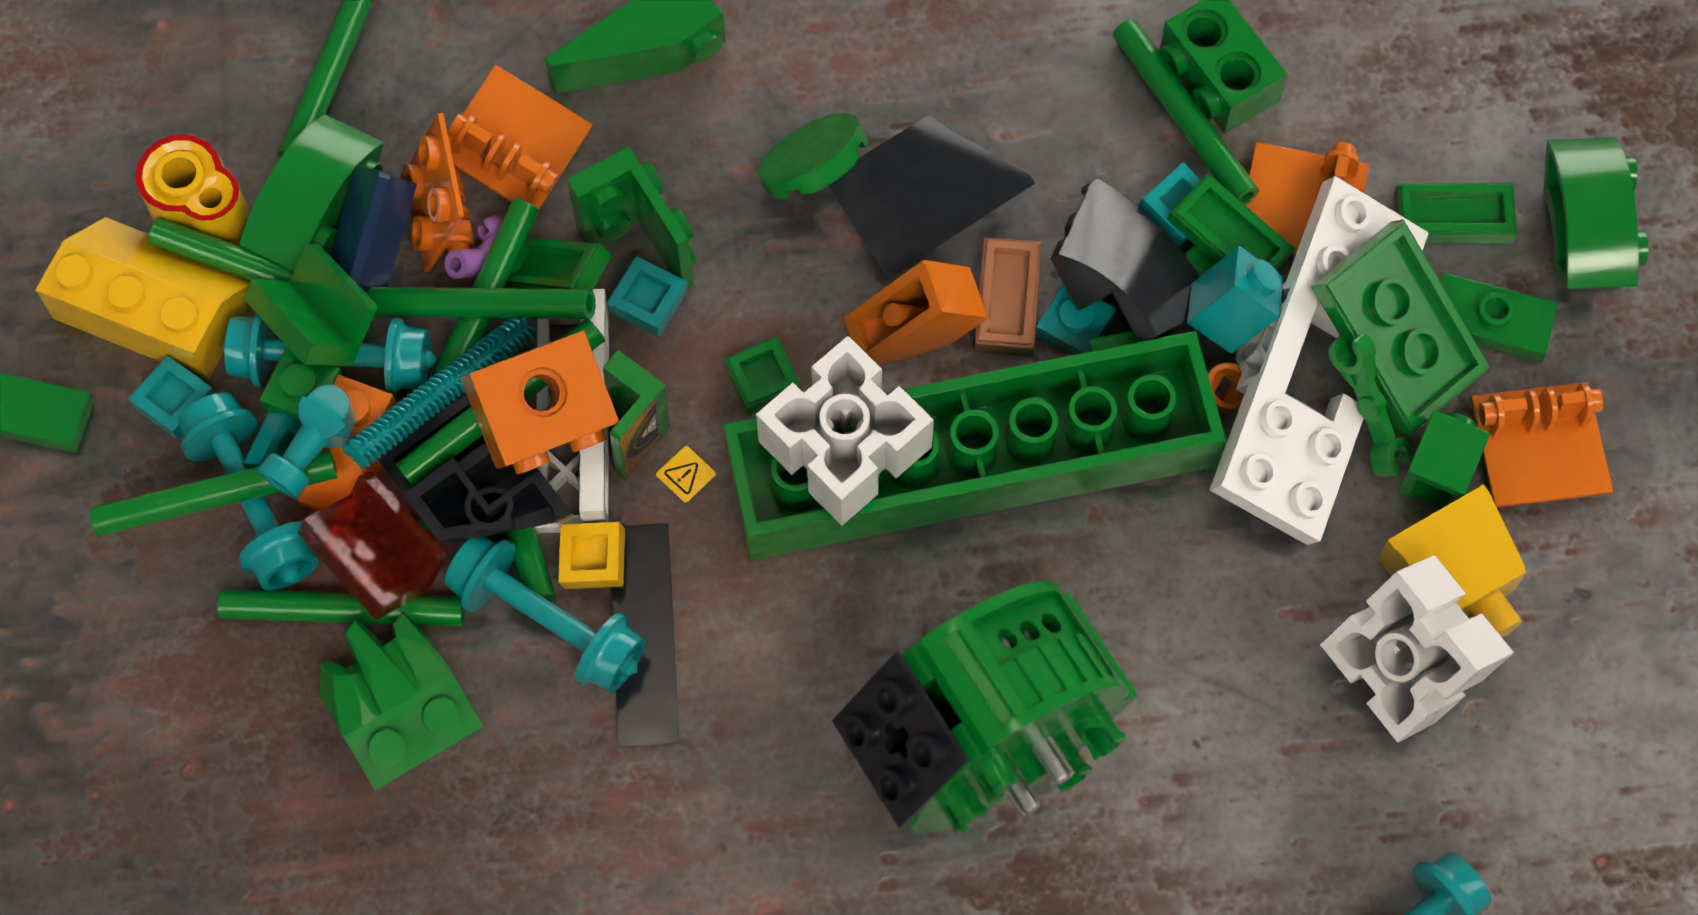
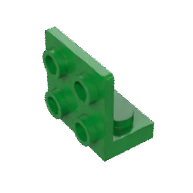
M628 146L567 179L576 228L584 242L614 241L626 234L632 224L639 222L670 272L686 280L688 289L694 286L691 266L696 264L697 260L688 242L694 238L693 231L683 212L678 207L669 210L660 196L665 190L659 175L649 161L640 164Z

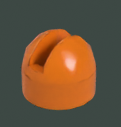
M1218 364L1207 373L1218 413H1230L1240 407L1244 394L1236 390L1242 372L1236 364ZM1224 377L1231 383L1219 399L1215 395V391Z

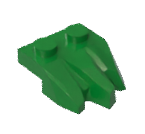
M404 612L392 622L393 638L388 642L381 641L375 637L355 617L343 632V637L353 663L346 667L331 660L320 663L319 696L375 791L484 727L431 639Z

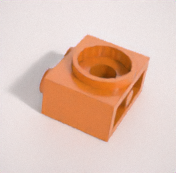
M584 330L460 378L495 468L499 469L513 465L516 475L551 462L547 450L569 442L574 453L606 441L607 438L603 429L619 422ZM530 378L541 379L550 389V404L544 411L534 410L525 401L524 387Z

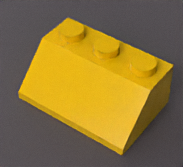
M107 217L63 240L35 289L53 319L159 362L168 355L197 377L209 381L224 353L220 345L225 341L230 319L232 317H243L249 307L243 298L250 281L150 245L148 243L149 234Z

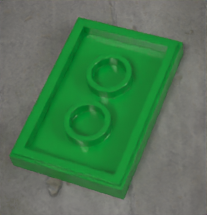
M1404 219L1391 221L1311 286L1339 335L1346 337L1348 348L1353 354L1355 353L1352 349V341L1359 334H1368L1374 341L1376 347L1375 381L1379 392L1386 398L1387 414L1399 435H1412L1430 419L1434 410L1439 412L1490 368Z

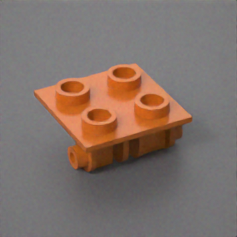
M495 64L462 115L459 113L455 117L447 133L449 134L448 138L456 169L510 202L513 198H517L540 209L593 127V124Z
M437 113L426 134L420 137L417 150L409 164L404 165L401 172V179L417 183L411 204L413 219L410 233L413 248L416 251H420L424 272H430L438 258L446 257L452 250L475 248L470 220H467L469 217L468 208L463 205L466 202V197L463 192L460 171L454 167L444 113Z
M1256 142L1249 176L1258 187L1259 193L1246 206L1296 249L1291 257L1296 256L1322 182L1336 176L1364 193L1369 164L1360 162V158L1355 154L1356 148L1352 144L1345 142L1335 143L1331 151H1328L1326 155Z
M1588 382L1473 395L1470 397L1478 428L1491 433L1482 454L1492 499L1497 508L1606 495L1614 492L1595 412H1602L1603 396L1599 388L1590 389Z

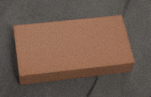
M984 237L979 294L988 319L976 326L974 352L1033 357L1042 242Z

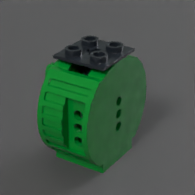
M1037 581L1012 588L980 602L926 634L903 654L900 651L895 652L836 715L832 722L899 828L904 827L908 823L914 832L928 833L952 826L955 835H959L969 831L970 826L968 823L983 816L988 812V808L1007 797H1010L1021 816L1034 813L1039 808L1040 803L1030 787L1044 780L1048 774L1053 782L1058 784L1060 792H1064L1086 779V776L1091 774L1093 769L1090 764H1087L1079 751L1086 745L1095 761L1110 754L1121 743H1124L1127 737L1124 732H1121L1113 719L1138 694L1071 593L1064 594L1059 585L1053 581Z

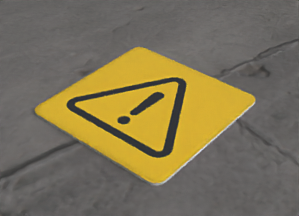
M684 446L656 472V476L686 503L716 476V472L692 449Z

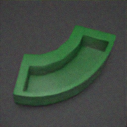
M326 114L316 119L295 138L269 174L252 207L239 245L293 272L307 243L319 244L330 255L355 167L360 166L382 172L383 167L379 164L384 142Z
M1617 138L1547 140L1543 196L1548 205L1552 224L1553 270L1567 289L1638 286L1639 266H1645L1648 260L1649 245L1647 234L1645 231H1638L1634 194L1638 178L1637 163L1633 156H1625Z

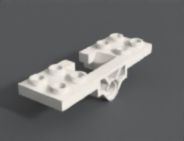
M1336 176L1322 182L1286 282L1283 283L1280 317L1236 351V361L1242 372L1236 390L1244 394L1209 489L1306 545L1321 541L1364 419L1357 410L1358 401L1344 393L1330 399L1325 415L1285 393L1310 324L1312 323L1335 338L1340 336L1311 286L1391 221L1404 219L1422 251L1429 234L1424 229Z

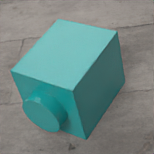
M1237 246L1192 283L1187 324L1232 354L1280 317L1283 276L1277 273L1275 268L1267 261L1258 259L1242 247Z

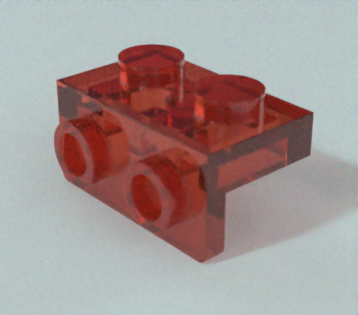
M371 471L358 476L350 495L305 518L298 531L301 538L375 621L429 591L446 559L444 551L439 547L433 535L418 524L400 504L395 493L385 487Z

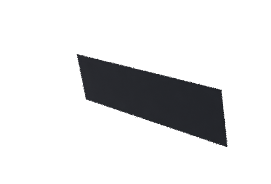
M669 525L625 526L624 586L611 587L612 616L616 613L626 615L629 620L628 626L645 639L646 645L637 664L638 673L630 675L623 685L616 690L618 747L680 743Z

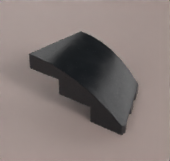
M928 115L861 156L848 172L828 186L887 278H890L1036 182L1031 175L1019 170L992 154L989 150Z
M1100 179L1091 181L1083 186L1081 193L1084 195V199L1080 208L1069 216L1064 228V239L1057 243L1051 257V261L1077 310L1080 311L1114 295L1138 342L1152 340L1187 322L1191 285L1200 275L1182 250L1147 213L1115 188Z
M466 393L435 414L434 417H431L429 421L424 422L423 426L420 425L419 429H415L412 434L409 433L408 437H404L402 442L398 441L397 446L392 445V449H387L385 455L381 453V458L378 459L440 544L563 522L573 517L571 511L539 469L535 468L516 475L513 465L496 469L483 435L415 486L409 483L395 464L471 407Z

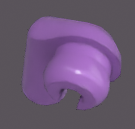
M497 215L490 216L484 219L485 225H478L477 235L483 242L477 248L452 250L447 254L444 264L445 270L451 278L477 277L504 219L503 217Z

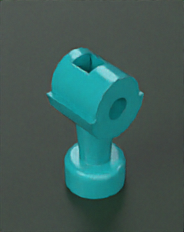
M334 385L317 387L307 398L302 395L298 405L299 419L302 423L300 429L282 457L274 453L269 454L256 471L268 483L292 499L297 500L307 487L309 479L302 471L323 448L340 447L343 443H347L349 439L353 438L351 431L356 423L355 411L346 393Z

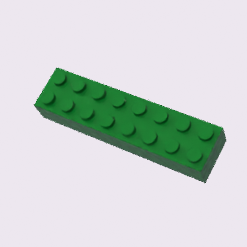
M1196 331L904 388L903 390L933 419L932 448L897 478L886 468L879 473L878 495L842 526L808 492L807 469L802 466L791 475L759 443L756 418L723 424L726 450L750 561L1214 468L1219 465L1226 443ZM892 391L884 393L888 396ZM841 428L834 431L839 434H845ZM850 429L846 434L853 433L855 430Z

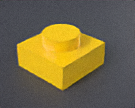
M620 522L560 524L558 583L564 589L624 586L625 528Z

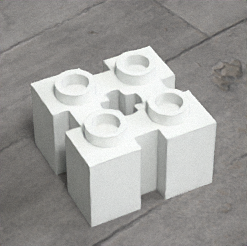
M849 336L844 338L811 367L812 386L803 393L792 383L756 414L759 443L791 475L802 466L807 469L808 492L841 526L878 495L879 473L886 468L895 478L899 477L932 448L933 419L900 386L887 396L882 391V369ZM841 428L845 434H839L834 431ZM850 429L855 430L853 433L846 434Z
M1435 555L1397 571L1366 600L1370 606L1369 608L1351 615L1320 644L1350 683L1363 678L1376 695L1366 704L1397 743L1435 724L1466 696L1463 692L1464 690L1482 682L1514 653L1483 614L1469 619L1461 610L1457 602L1466 593Z

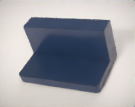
M356 166L330 256L362 290L368 291L371 287H388L417 183L390 176V174L378 170Z

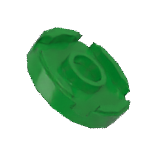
M831 114L811 121L791 132L767 153L757 170L759 180L769 196L779 200H789L787 191L798 189L802 195L815 193L838 180L856 164L860 157L856 149L858 147L866 148L868 143L867 135L857 117L852 114Z

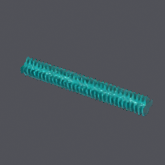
M526 318L507 319L496 330L491 331V334H487L486 338H482L481 341L471 346L469 350H466L455 361L450 362L439 373L434 374V377L429 378L418 389L413 390V393L408 394L402 401L397 402V405L392 406L391 410H387L386 414H382L380 418L375 419V422H371L369 426L364 427V430H360L359 434L354 435L353 439H349L347 444L343 443L344 453L352 457V460L362 470L365 469V466L369 467L370 462L374 463L376 458H381V453L385 455L387 449H392V445L397 446V441L402 442L403 437L407 438L408 433L412 434L413 428L419 429V424L423 426L424 420L429 421V416L434 417L435 412H440V408L445 409V404L450 405L451 400L455 401L456 396H461V392L466 393L460 379L461 377L502 362V360H507V356L512 357V352L518 353L517 348L523 349V345L527 346L528 341H533V337L537 338L536 330L527 324Z

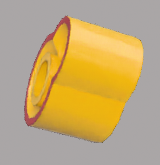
M174 134L159 139L144 151L137 163L135 181L139 194L153 221L157 217H162L235 245L240 243L243 230L250 215V209L236 177L224 167L218 152L206 140L194 135Z

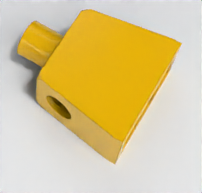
M1484 484L1387 540L1378 561L1391 576L1403 568L1435 555L1466 593L1457 602V605L1468 618L1483 614L1502 638L1522 624L1523 621L1505 596L1513 592L1526 574L1525 565Z

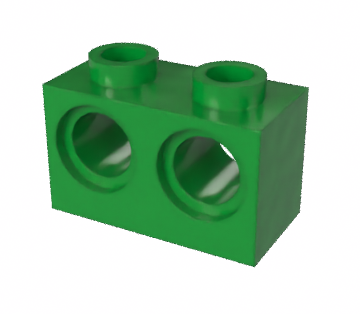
M1202 0L1165 21L1159 50L1160 54L1176 76H1180L1192 91V98L1208 120L1213 119L1224 134L1280 102L1288 74L1230 0ZM1205 40L1213 46L1200 47L1191 41ZM1237 82L1242 84L1245 89L1234 90L1227 87L1224 83Z

